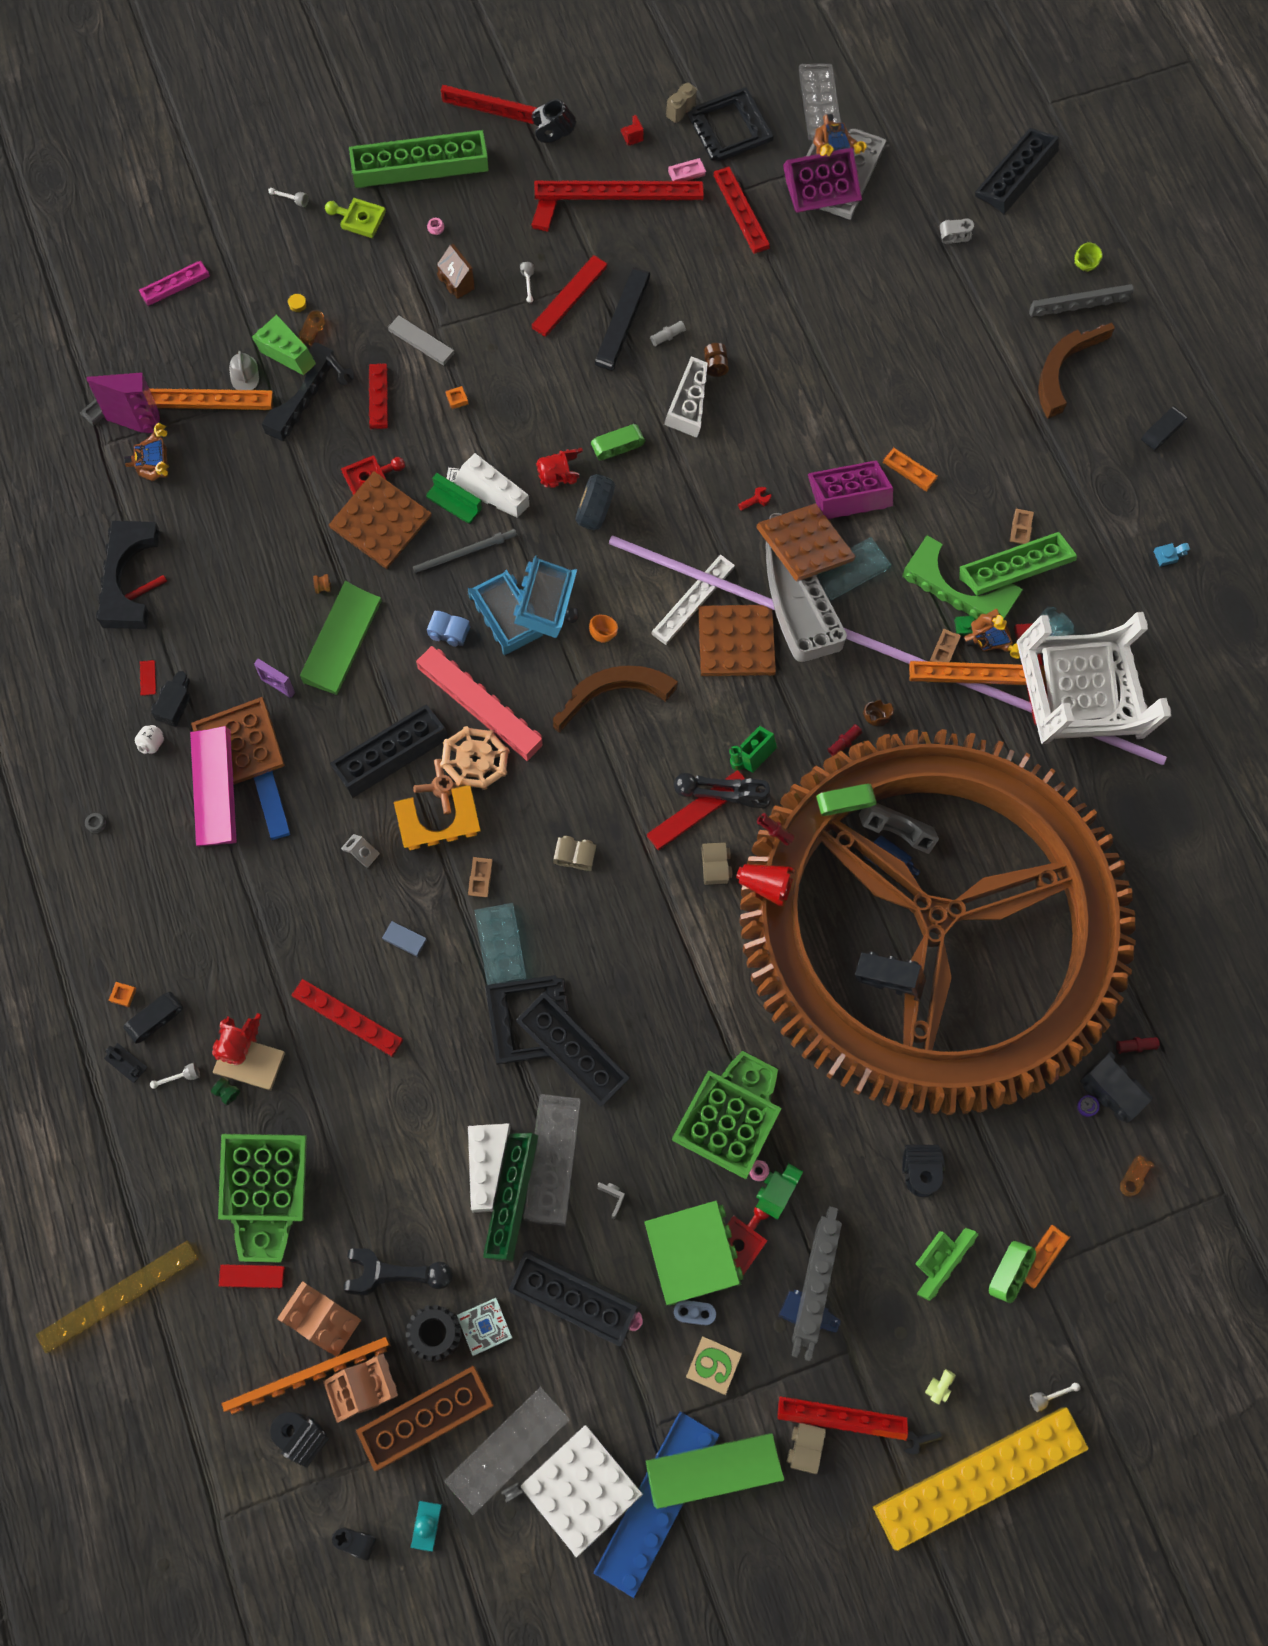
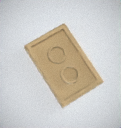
M251 1041L246 1060L242 1064L234 1065L217 1060L213 1073L271 1091L285 1052Z

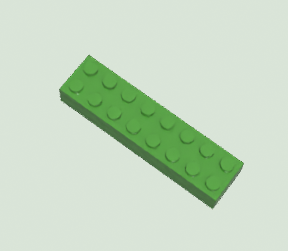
M483 130L349 147L355 188L489 171Z

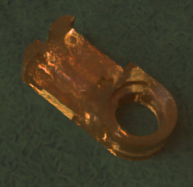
M312 311L309 313L299 333L302 343L307 341L309 345L314 344L318 331H321L325 324L322 312ZM314 317L321 318V320L317 323L312 322V319Z
M1141 1155L1134 1158L1120 1183V1190L1125 1196L1132 1197L1138 1194L1145 1183L1143 1180L1150 1170L1149 1168L1154 1167L1152 1162L1145 1161V1158ZM1127 1181H1132L1135 1184L1136 1189L1134 1192L1126 1190L1125 1184Z

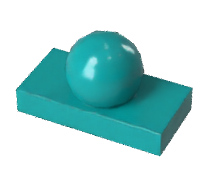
M419 1501L411 1548L433 1551L441 1504Z

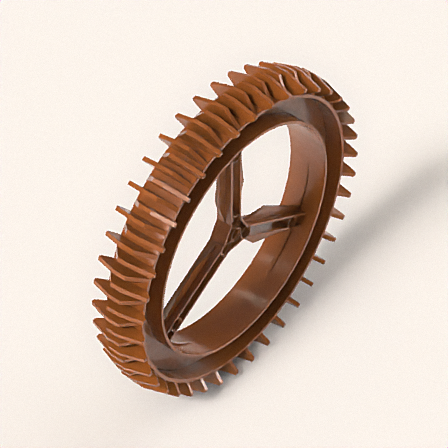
M917 729L907 733L905 745L898 734H893L891 740L890 735L885 734L878 738L876 743L877 750L868 740L850 747V758L842 751L838 752L824 761L823 767L825 770L816 765L812 768L811 772L805 774L800 781L802 787L793 784L790 791L781 798L780 804L783 807L776 805L773 807L769 817L775 822H780L784 829L794 835V840L790 845L786 846L778 838L770 836L768 831L759 830L757 841L752 847V853L756 856H749L747 864L795 868L794 874L790 873V878L793 879L787 901L782 900L785 904L783 907L742 885L741 895L743 899H741L740 909L749 913L740 915V925L743 927L741 938L754 940L743 945V953L748 957L746 963L748 968H762L751 975L752 983L758 987V996L776 993V995L764 1002L763 1005L769 1013L778 1009L773 1015L772 1021L776 1023L785 1018H791V1021L781 1029V1034L784 1037H789L798 1028L800 1031L792 1040L791 1045L795 1048L808 1039L811 1044L803 1052L802 1057L808 1060L816 1049L821 1051L822 1054L814 1065L817 1069L827 1058L831 1059L834 1065L827 1074L828 1078L831 1079L840 1066L847 1070L840 1084L841 1086L845 1087L852 1074L860 1078L854 1093L859 1095L866 1081L871 1082L873 1086L869 1099L874 1101L881 1087H884L886 1091L882 1103L890 1106L895 1091L900 1092V1109L903 1110L907 1108L912 1095H914L911 1109L916 1113L923 1111L926 1096L929 1097L931 1114H937L941 1108V1112L953 1115L956 1109V1097L963 1114H967L971 1110L984 1112L987 1109L986 1096L993 1108L996 1109L1003 1103L1007 1105L1015 1103L1017 1101L1016 1091L1023 1099L1029 1097L1032 1092L1038 1093L1046 1088L1043 1079L1050 1085L1059 1079V1076H1064L1071 1071L1068 1063L1076 1066L1082 1060V1056H1086L1093 1050L1089 1042L1096 1044L1102 1038V1033L1110 1027L1106 1019L1111 1020L1115 1017L1117 1007L1124 999L1117 992H1124L1127 989L1128 977L1132 973V969L1124 964H1130L1134 960L1136 940L1126 935H1131L1135 931V911L1123 907L1129 905L1133 900L1132 888H1128L1130 886L1128 881L1115 879L1125 872L1123 860L1115 863L1119 859L1118 853H1103L1113 844V836L1108 834L1097 841L1105 832L1103 826L1091 830L1088 827L1097 818L1096 810H1092L1085 817L1081 818L1080 814L1086 809L1087 805L1082 803L1074 808L1070 805L1076 797L1078 790L1074 787L1063 798L1059 793L1066 785L1064 782L1059 783L1054 789L1048 785L1055 773L1054 769L1051 768L1044 779L1041 780L1036 776L1041 767L1039 764H1036L1032 772L1023 768L1030 754L1026 753L1019 765L1011 762L1015 752L1013 750L1008 752L1005 759L998 757L1004 742L998 741L990 754L985 752L986 740L981 739L977 750L972 749L976 735L974 733H970L966 737L962 747L958 746L957 734H951L948 744L945 745L947 734L945 729L937 732L934 744H931L927 732L921 733L918 742ZM872 784L876 801L911 793H938L969 799L989 807L1018 825L1043 850L1051 864L984 877L955 900L930 896L922 891L903 861L840 822L854 811L821 816L816 796L827 791ZM831 829L838 834L836 839L828 833ZM844 839L849 844L842 845L839 840ZM821 842L876 897L908 908L914 913L923 939L911 960L918 962L922 966L923 972L927 946H938L927 1022H916L919 1001L914 1000L915 996L904 993L903 1044L881 1036L847 1013L825 989L808 959L798 922V890L804 869L811 855ZM851 847H855L915 896L913 901L850 851ZM1042 878L1049 879L1050 884L1044 883ZM1036 880V889L965 912V903ZM1064 890L1071 913L1073 932L1072 952L1063 985L1045 1015L1027 1030L996 1045L960 1052L932 1051L952 978L944 943V936L956 922L961 920H1002ZM922 901L926 907L921 908L916 902ZM951 908H957L960 914L952 913ZM932 914H938L941 920H935ZM929 933H936L939 939H932ZM915 1028L923 1029L925 1035H917ZM913 1042H924L923 1049L913 1047Z

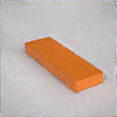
M893 448L883 461L885 465L926 492L938 477L896 448Z
M1054 1225L1049 1227L1035 1247L1036 1257L1024 1280L1033 1289L1036 1288L1070 1238Z

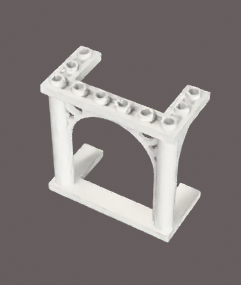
M1136 612L1124 625L1109 631L1089 635L1049 636L1052 630L1048 615H1041L1017 640L1041 744H1049L1053 739L1116 735H1136V739H1144L1171 716V709L1167 698H1160L1148 709L1143 698L1138 671L1136 670L1134 656L1130 649V645L1148 629L1143 612ZM1111 641L1112 652H1114L1116 659L1114 661L1115 676L1120 687V701L1116 710L1110 716L1102 719L1074 721L1070 703H1062L1051 714L1037 654H1043L1042 648ZM1123 707L1129 709L1131 717L1124 714Z

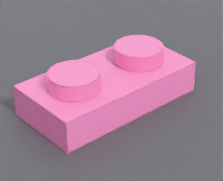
M700 158L668 167L672 181H688L703 177L706 173Z

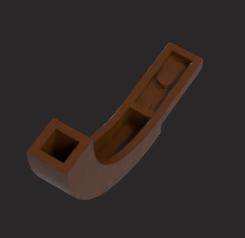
M1112 323L1100 325L1097 329L1086 331L1082 335L1079 330H1076L1062 338L1051 350L1039 379V398L1047 419L1063 413L1067 404L1059 386L1058 375L1061 365L1074 353L1110 339L1115 329Z
M617 666L601 670L585 678L572 689V698L566 703V708L562 712L559 711L553 718V729L560 733L584 705L606 691L620 688L639 689L649 692L666 702L677 690L678 681L660 671L642 666Z

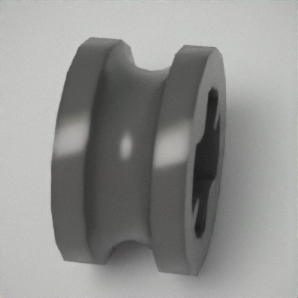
M518 1482L501 1492L502 1495L506 1496V1502L523 1493L518 1488Z

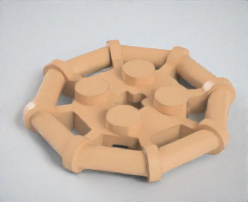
M466 726L463 727V730L443 741L444 748L440 766L451 776L457 786L470 785L471 787L485 790L489 785L507 775L506 768L510 750L497 738L493 730L473 729ZM471 736L483 737L485 739L484 741L471 740ZM464 737L466 738V741H464L460 746L455 745V743H457ZM489 741L494 744L498 749L497 751L492 750V747L488 744ZM451 750L456 752L455 760H450ZM475 755L480 759H477V762H473V759L470 757ZM500 757L499 767L494 765V758ZM453 767H459L462 775H459ZM488 771L494 772L486 779L483 777L485 776V773H487ZM466 777H474L479 780L467 779Z

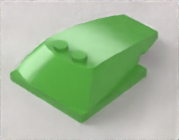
M742 1051L729 1064L721 1076L708 1070L672 1141L746 1179L781 1110L780 1107L770 1102L775 1088L778 1069Z
M221 1134L218 1219L231 1220V1223L234 1224V1236L239 1261H282L292 1222L304 1220L307 1135Z

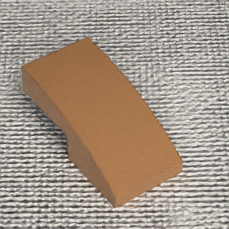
M1015 509L1010 542L1022 545L1029 542L1034 512Z
M943 629L930 662H950L961 635Z
M473 857L468 896L488 897L493 859Z

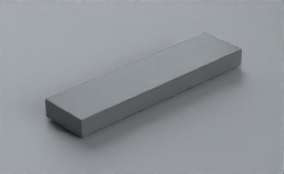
M399 315L388 327L391 333L443 366L454 355L453 349Z

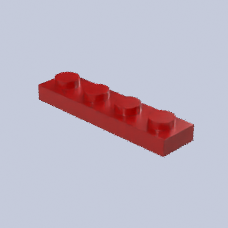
M369 364L370 429L388 428L387 364Z

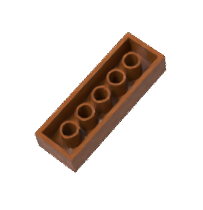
M472 1366L359 1428L356 1432L374 1471H379L494 1407V1404L476 1367Z

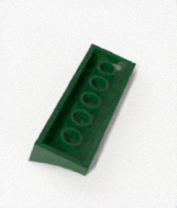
M517 1133L509 1134L483 1258L498 1262L513 1261L539 1136L537 1134Z

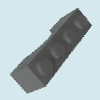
M879 803L862 809L858 814L863 827L880 833L882 830L893 832L905 839L913 848L927 854L931 852L939 840L934 827Z

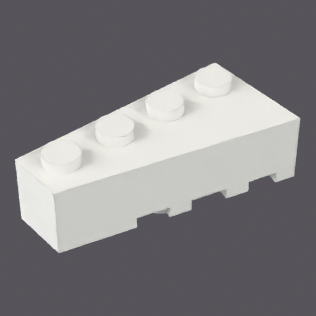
M691 356L664 425L697 438L701 427L708 363Z
M510 1124L468 1126L471 1211L473 1213L493 1212L511 1128Z

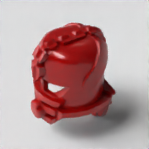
M583 448L567 449L563 452L560 450L559 454L539 458L536 466L538 467L537 471L541 484L546 488L557 487L560 482L575 484L577 478H579V473L569 471L568 462L576 459L577 454L583 452Z
M257 1013L254 1019L248 1018L242 1029L235 1027L234 1020L230 1017L222 1020L220 1023L221 1030H219L220 1040H216L213 1045L212 1054L215 1059L234 1065L242 1064L246 1060L251 1041L256 1042V1035H258V1027L260 1025L259 1020L262 1014Z

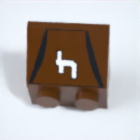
M451 244L437 264V276L441 282L444 281L450 294H454L458 299L475 289L473 270L455 245Z

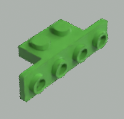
M965 1228L955 1242L944 1232L939 1231L916 1262V1265L928 1276V1279L917 1292L920 1297L930 1301L937 1295L941 1285L950 1277L952 1270L961 1262L963 1255L974 1244L978 1236L976 1231Z

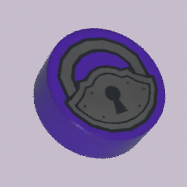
M1084 1096L1078 1101V1111L1085 1117H1091L1099 1111V1102L1093 1096Z

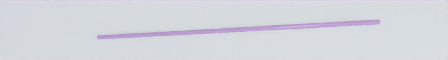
M613 535L610 538V545L775 610L772 599ZM844 628L847 634L846 639L908 664H910V661H926ZM958 683L1032 713L1031 703L986 684ZM1116 736L1093 737L1160 765H1164L1167 758L1164 755Z

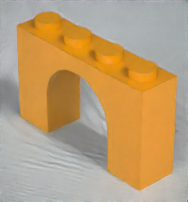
M466 785L451 789L456 815L453 823L441 831L429 830L420 823L413 797L394 801L404 848L408 847L409 850L420 848V844L424 843L432 846L439 844V840L447 839V842L458 840L460 835H466V837L476 836L477 832L480 831L471 786Z

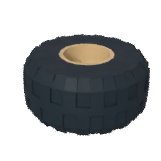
M599 474L590 476L575 521L580 526L593 531L601 528L614 494L615 483L612 479Z

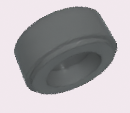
M92 813L85 819V826L90 832L99 833L104 830L106 820L101 814Z

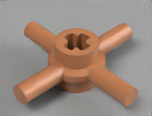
M441 759L434 760L437 777L433 779L431 784L414 785L413 789L414 793L432 791L436 797L441 798L443 812L447 815L451 813L448 796L452 794L451 789L459 786L449 776L444 775L443 768L440 766L442 761Z

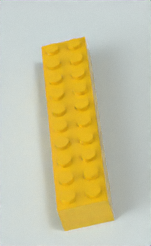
M1060 1408L873 1506L893 1549L898 1551L1089 1448L1068 1409Z

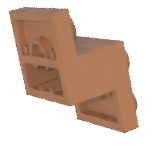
M303 1281L277 1318L309 1341L336 1357L361 1321L360 1318Z
M384 1354L375 1356L367 1362L346 1368L323 1381L337 1423L361 1412L373 1409L398 1396L396 1385L392 1380L389 1365Z

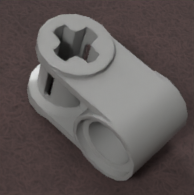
M961 219L942 222L940 224L942 242L945 244L968 242L972 237L973 221Z

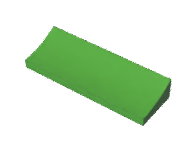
M1060 532L960 566L959 580L967 584L977 596L1076 561L1077 555Z
M345 580L300 674L303 683L335 695L338 694L382 601L381 597L366 592Z
M772 1433L646 1460L653 1505L657 1509L784 1480Z

